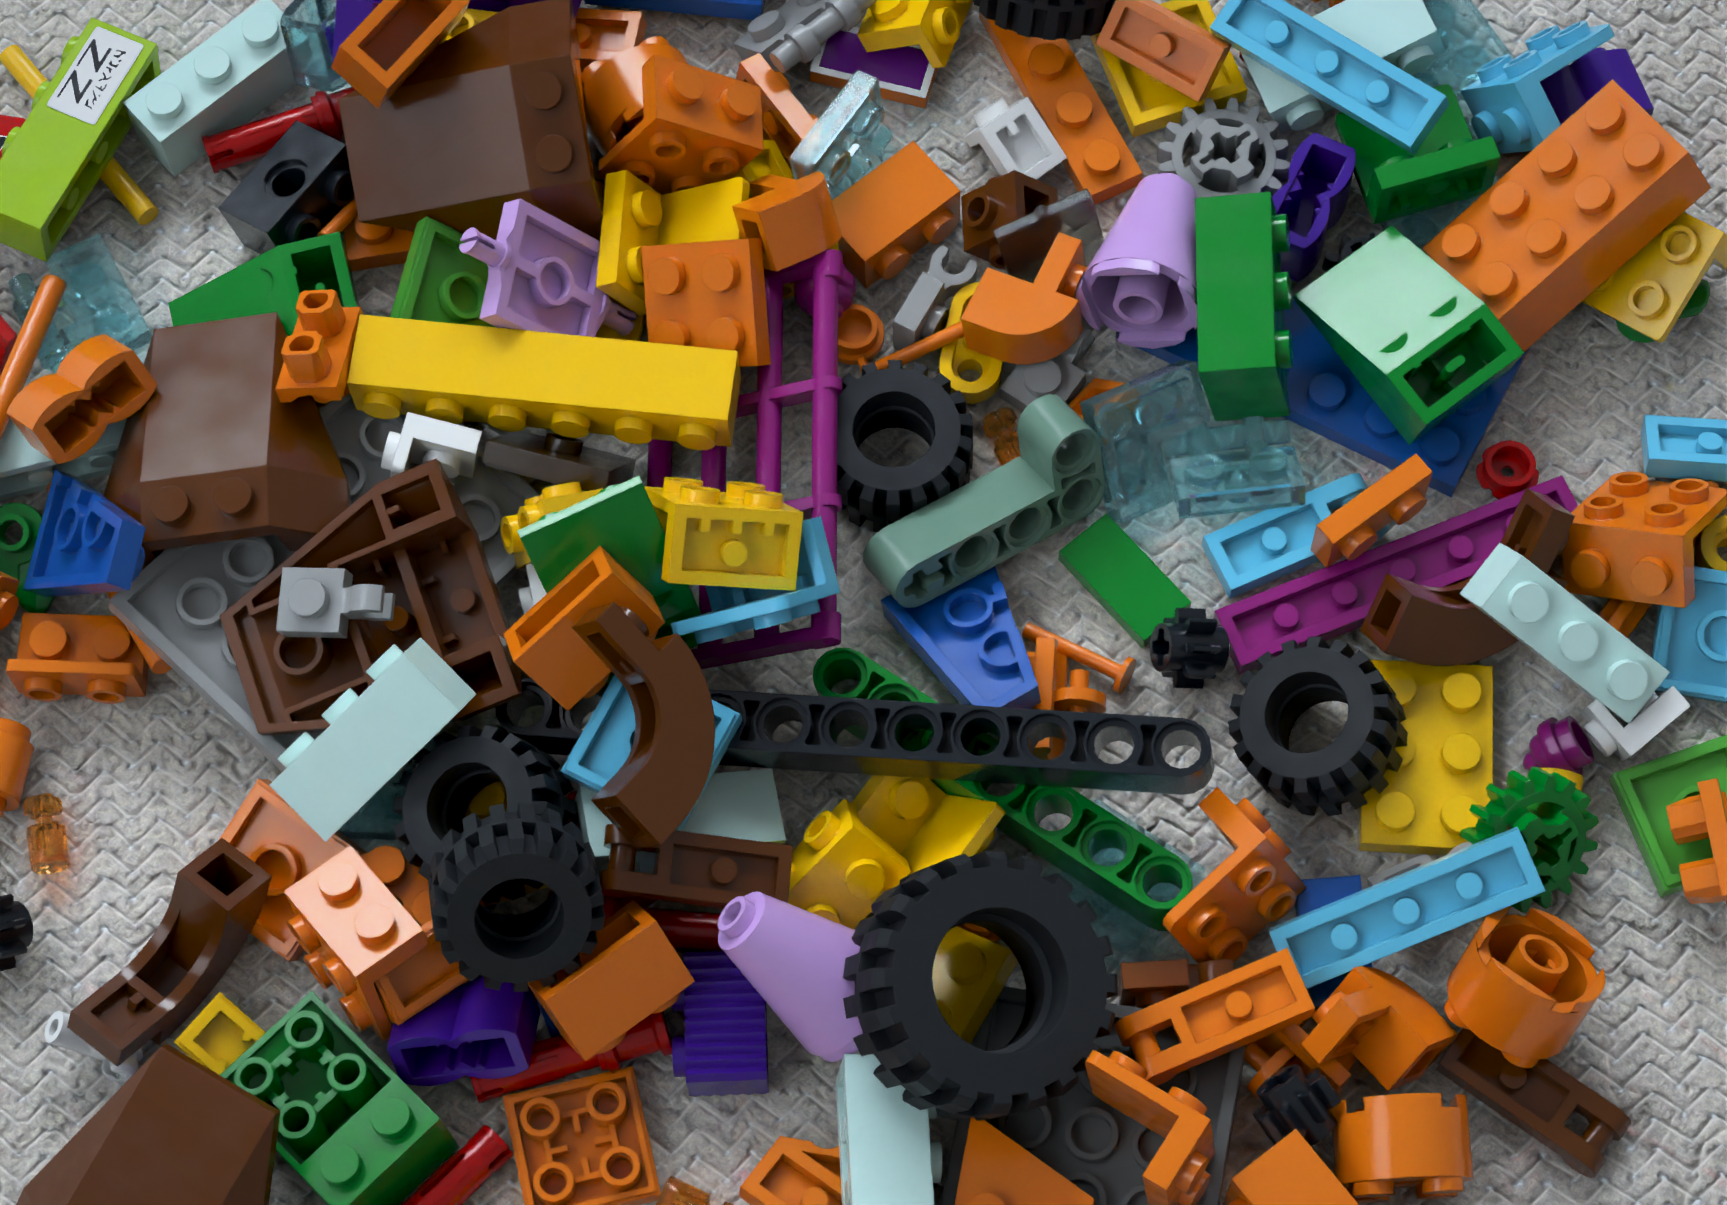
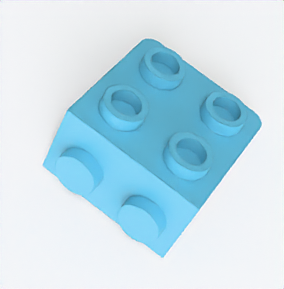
M1583 20L1563 30H1560L1558 25H1554L1528 38L1525 41L1528 50L1514 59H1511L1510 55L1506 54L1478 68L1476 73L1479 80L1460 90L1473 115L1471 125L1476 137L1482 139L1493 136L1500 154L1532 151L1561 125L1540 81L1613 38L1615 34L1610 24L1589 27L1587 21Z
M821 516L804 520L802 523L796 591L706 586L712 611L671 623L673 634L683 635L694 632L696 643L701 644L732 636L753 628L755 630L793 621L795 618L821 612L818 599L840 593Z

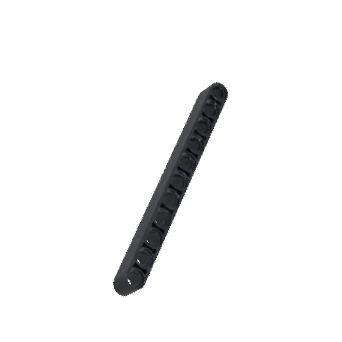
M521 679L522 696L495 707L496 717L507 733H512L535 745L541 751L553 755H570L583 732L581 730L583 719L588 713L596 709L610 683H605L602 689L595 695L586 699L582 698L567 711L533 679ZM709 689L712 700L740 713L743 719L719 765L1178 795L1192 794L1203 789L1211 780L1215 768L1210 737L1206 730L1197 722L1185 718ZM535 705L544 706L543 716L537 723L529 727L518 726L520 715L527 708ZM797 721L803 724L800 734L789 743L772 741L774 731L784 722ZM851 725H861L868 728L867 735L860 744L847 748L837 744L838 736L845 728ZM916 729H926L934 733L931 743L920 751L911 752L901 747L903 739L907 734ZM991 733L1000 738L995 750L987 755L977 756L966 751L969 742L979 734ZM1056 737L1067 743L1061 755L1054 759L1043 760L1032 754L1034 747L1044 738ZM1122 741L1133 747L1129 758L1119 764L1105 763L1098 758L1100 751L1110 742ZM1188 745L1200 751L1199 759L1188 768L1179 769L1165 762L1166 755L1177 746Z

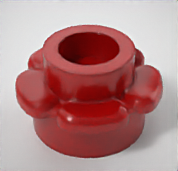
M1512 440L1501 441L1488 447L1482 454L1483 462L1479 463L1476 468V477L1480 486L1486 490L1490 489L1493 497L1498 500L1537 485L1539 479L1535 457L1531 450L1524 444ZM1503 468H1510L1513 471V475L1506 477L1502 474L1501 470Z

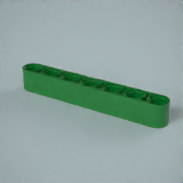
M835 648L825 652L817 660L813 668V682L818 696L938 703L859 651L851 648ZM844 679H854L860 682L852 692L846 694L831 692L833 686ZM851 725L845 728V730L862 741L868 732V728L861 725ZM916 729L907 734L903 739L901 747L911 752L920 751L931 743L934 733L926 729ZM982 733L973 737L966 751L977 756L987 755L995 750L999 741L986 733ZM930 779L945 794L996 802L1005 810L1004 816L996 825L997 829L1147 927L1157 931H1168L1163 926L1164 917L1193 890L1192 874L1188 865L1180 857L1072 788L1017 784L1010 794L993 796L986 792L988 786L992 784L991 782ZM1053 813H1062L1071 818L1070 823L1058 831H1048L1039 826L1041 820ZM1105 848H1116L1126 854L1122 861L1113 866H1101L1093 861V857ZM1159 883H1171L1181 890L1174 899L1167 902H1157L1147 896L1148 891Z

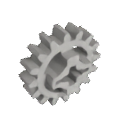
M1231 97L1226 109H1217L1213 99L1207 98L1205 99L1203 113L1198 115L1192 108L1186 106L1182 109L1181 125L1174 122H1168L1166 125L1165 142H1159L1157 162L1161 163L1158 168V174L1173 173L1182 177L1193 186L1198 198L1271 192L1273 197L1283 186L1281 183L1287 182L1290 163L1285 160L1287 159L1289 143L1288 140H1275L1279 128V123L1276 120L1268 121L1264 124L1258 122L1261 107L1254 105L1245 114L1238 111L1237 98ZM1191 146L1193 153L1190 165L1185 168L1182 157L1186 149ZM1261 157L1263 171L1256 179L1253 175L1257 158Z

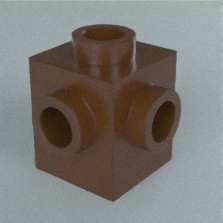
M1016 170L1005 175L993 177L985 185L961 196L964 252L990 262L995 268L1014 269L1021 267L1028 259L1049 250L1059 233L1057 189Z

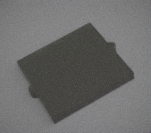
M1087 188L1051 205H1038L1033 213L993 230L1006 273L1030 283L1034 282L1059 232L1082 240L1085 266L1087 267L1104 241L1094 202Z

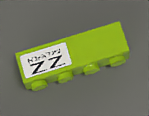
M91 17L79 37L72 36L67 42L61 56V66L50 82L44 81L38 87L32 101L30 114L21 128L16 126L9 132L4 142L2 158L0 159V243L45 262L49 260L107 164L132 127L123 102L161 74L157 43Z

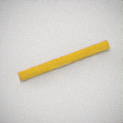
M11 45L0 54V62L33 99L41 83L48 81L18 45ZM112 157L100 179L140 225L150 223L158 215V208L118 161Z

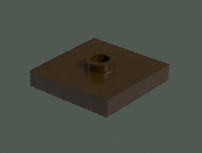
M517 431L487 440L482 462L486 463L485 466L555 484L580 482L581 490L590 491L604 489L632 479L636 459L583 446L584 441L580 439L564 437L556 433H547L545 437L525 431Z

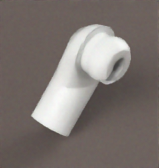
M56 1011L49 1018L45 1028L46 1042L103 1061L102 1072L108 1079L125 1082L139 1069L138 1061L143 1058L142 1048L117 1067L67 1028L70 1014Z

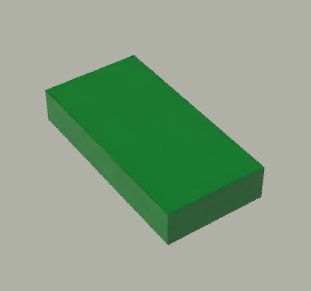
M1107 513L1059 551L1058 560L1142 649L1150 643L1154 628L1159 623H1163L1164 618H1174L1176 608L1191 607V601Z

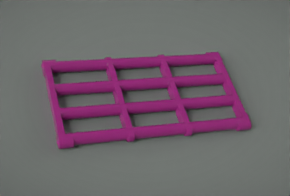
M828 249L777 272L764 269L771 364L757 366V391L739 395L736 418L757 414L756 483L765 485V491L781 493L782 408L812 401V496L783 503L804 512L803 520L821 516L837 577V513L842 510V497L837 494L838 395L842 393V378L838 377V284L843 281V253L839 250ZM813 277L812 379L782 385L783 284ZM652 439L648 442V487H663L664 477H672L673 441ZM715 445L712 449L702 450L701 481H703L704 487L716 488L721 492H726L727 446ZM699 585V610L701 614L712 611L705 585ZM837 594L818 599L821 612L811 614V627L780 633V624L758 630L754 629V638L724 644L723 638L702 643L698 645V649H692L691 652L698 661L700 668L706 669L808 649L816 650L841 644V613L837 612Z

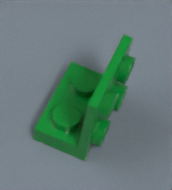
M1449 84L1432 87L1446 95L1449 106L1415 155L1342 112L1336 115L1335 127L1342 144L1355 149L1356 159L1353 173L1373 224L1484 194L1493 185L1501 158L1493 136L1473 140L1457 98Z

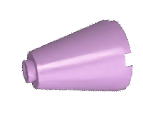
M1160 173L1143 178L1080 279L1076 296L1079 300L1080 311L1084 319L1098 332H1100L1102 324L1119 332L1117 342L1128 346L1151 349L1175 346L1185 340L1187 331L1193 327L1195 330L1197 328L1195 198H1198L1193 186L1182 177L1173 173Z
M751 892L744 897L738 896L732 899L722 910L718 919V944L810 1054L817 1055L828 1062H836L843 1059L844 1054H854L858 1051L853 1038L863 1034L858 1016L846 1019L843 998L855 995V981H848L843 978L845 959L858 954L861 948L852 941L855 930L761 892Z

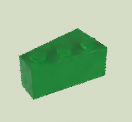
M1271 192L1195 198L1198 373L1214 420L1216 422L1290 416L1287 368H1293V343L1291 331L1285 330L1284 310H1291L1292 294L1290 275L1288 271L1281 272L1280 258L1281 252H1290L1287 214L1277 215Z

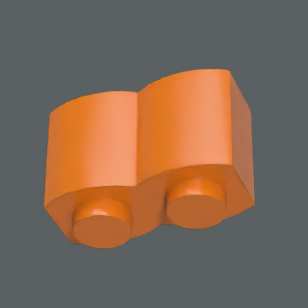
M102 334L91 337L73 348L63 359L56 373L40 377L24 387L13 399L6 413L32 447L55 463L62 464L72 461L90 450L101 438L108 424L124 420L142 408L154 393L157 383L132 349L110 336Z

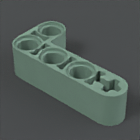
M1051 394L1038 397L1021 413L1017 424L1021 456L884 527L869 540L863 552V562L866 568L900 605L905 608H915L923 605L1084 519L1099 506L1105 495V478L1099 437L1062 398Z

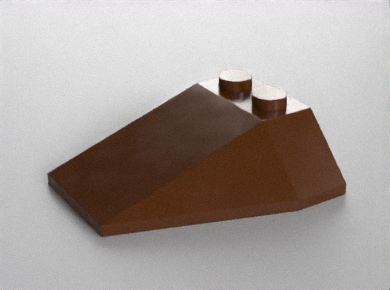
M546 0L511 6L439 44L379 109L372 105L357 90L338 99L359 222L415 231L417 222L427 216L462 234L467 229L474 227L479 232L496 240L504 203L521 198L600 241L604 191L602 182L595 181L575 64V60L582 58L572 0Z
M277 312L154 329L144 366L156 381L157 386L146 404L126 420L103 495L146 527L141 545L145 550L142 570L165 549L274 534L280 538L290 552L297 551L351 505L349 480L313 396H302L292 402L280 403L275 390L284 363L281 351L285 338L288 336Z
M437 459L428 461L375 484L220 615L257 731L262 736L304 733L305 731L307 733L325 731L330 724L321 715L344 692L351 688L360 696L374 682L366 671L393 644L404 653L420 637L476 693L449 722L466 720L522 696L521 668L513 662L503 634L511 626L482 543L444 468ZM282 567L345 568L353 574L352 586L357 584L383 585L385 593L395 594L393 621L349 619L347 638L284 637L276 631Z
M165 1044L134 1073L23 1188L16 1205H269L280 1111L175 1048Z

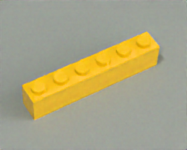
M360 314L347 385L356 410H361L367 415L379 419H395L400 414L406 415L407 412L457 425L462 423V421L489 423L496 429L508 432L522 431L525 427L551 429L556 434L570 438H581L587 436L588 433L614 435L617 439L631 444H645L652 439L676 441L680 445L693 450H709L714 448L715 445L732 447L741 385V371L738 351Z

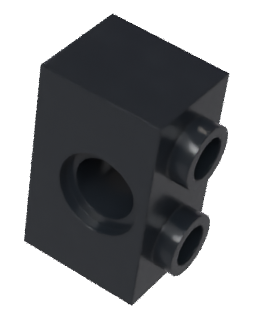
M296 120L218 207L242 244L259 254H263L279 245L317 237L318 233L344 207L355 199L346 144Z

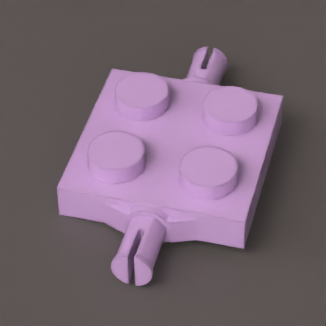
M521 198L504 203L496 240L479 232L474 227L467 229L462 235L460 241L465 243L459 244L460 251L482 261L489 268L479 319L497 328L590 337L596 336L602 324L623 336L629 334L634 328L635 323L631 322V320H636L635 312L612 302L608 297L609 295L596 287L599 240Z

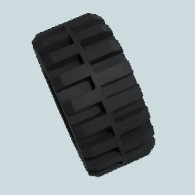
M983 851L970 857L966 854L955 856L916 871L901 879L900 885L884 891L873 902L871 907L874 915L861 920L852 936L854 944L861 948L858 954L845 959L843 978L848 981H855V995L843 998L846 1019L858 1016L863 1034L854 1037L853 1040L861 1057L874 1053L881 1063L874 1070L873 1074L886 1088L898 1085L905 1088L902 1094L903 1101L919 1110L935 1107L938 1117L953 1120L974 1117L978 1121L1020 1113L1046 1105L1047 1099L1063 1096L1078 1084L1076 1073L1086 1070L1085 1061L1092 1050L1102 1053L1100 1046L1093 1042L1094 1039L1110 1035L1115 1014L1113 1011L1105 1010L1106 998L1118 995L1117 974L1106 973L1104 957L1113 955L1108 935L1097 938L1090 923L1095 921L1098 915L1087 900L1075 904L1068 896L1073 890V884L1059 873L1044 878L1040 877L1042 871L1041 863L1027 857L1020 856L1007 861L1008 858L1004 852ZM960 924H974L998 936L1015 955L1024 976L1026 1006L1022 1022L1012 1040L1006 1046L997 1050L985 1051L979 1049L959 1037L945 1021L935 999L932 982L935 955L946 933Z

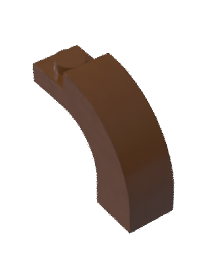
M1526 488L1500 543L1523 555L1565 589L1568 582L1551 569V565L1555 557L1563 551L1567 544L1569 528L1575 516L1547 495ZM1386 573L1360 629L1384 653L1406 661L1430 666H1454L1475 662L1497 654L1519 641L1459 594L1473 576L1454 585L1429 587Z
M615 602L590 609L572 628L621 681L633 705L635 737L629 756L619 771L591 801L637 849L662 845L683 822L697 802L707 781L712 764L715 743L714 710L709 688L699 663L679 634L676 633L650 641L647 638L649 634L648 628L640 617L630 609L623 606L619 607Z
M223 838L218 840L177 873L169 907L150 940L123 970L71 1011L67 1028L117 1067L149 1040H152L159 1046L197 1009L237 957L260 915L272 875Z

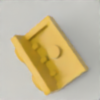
M877 0L876 3L867 9L857 36L866 52L919 44L932 68L945 67L955 42L959 38L961 27L973 0Z
M843 799L831 812L829 810L823 811L812 820L805 831L804 839L793 850L788 903L855 929L859 922L872 912L871 905L884 891L896 887L900 880L911 872L910 866L904 856L860 823L856 807L847 799Z

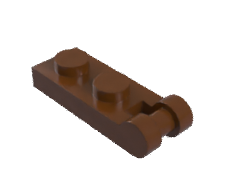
M607 824L605 827L604 847L610 849L608 870H603L600 874L603 895L621 898L639 897L725 908L735 897H744L751 892L757 891L788 903L793 854L792 845L675 830L662 845L636 849L613 824ZM636 852L655 853L653 874L634 872Z
M1463 1028L1435 1069L1560 1155L1563 1161L1572 1169L1589 1178H1595L1606 1162L1603 1152L1612 1140H1621L1631 1125L1630 1118L1622 1110L1549 1060L1539 1059L1532 1068L1518 1067L1510 1063L1500 1050L1489 1045L1468 1029ZM1573 1110L1586 1118L1589 1123L1581 1137L1564 1126Z

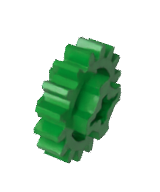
M1531 767L1527 777L1514 770L1508 772L1507 788L1504 790L1490 783L1486 787L1487 795L1490 799L1489 803L1485 807L1472 804L1469 809L1473 816L1478 818L1476 826L1462 829L1460 834L1462 838L1473 845L1518 826L1545 888V892L1511 905L1520 912H1527L1532 901L1545 909L1551 907V892L1555 889L1569 895L1573 891L1568 879L1571 874L1575 872L1586 875L1589 870L1587 865L1581 861L1583 852L1596 850L1598 846L1596 841L1586 836V831L1599 823L1597 816L1585 810L1591 802L1589 795L1576 789V783L1555 771L1549 774L1539 767Z

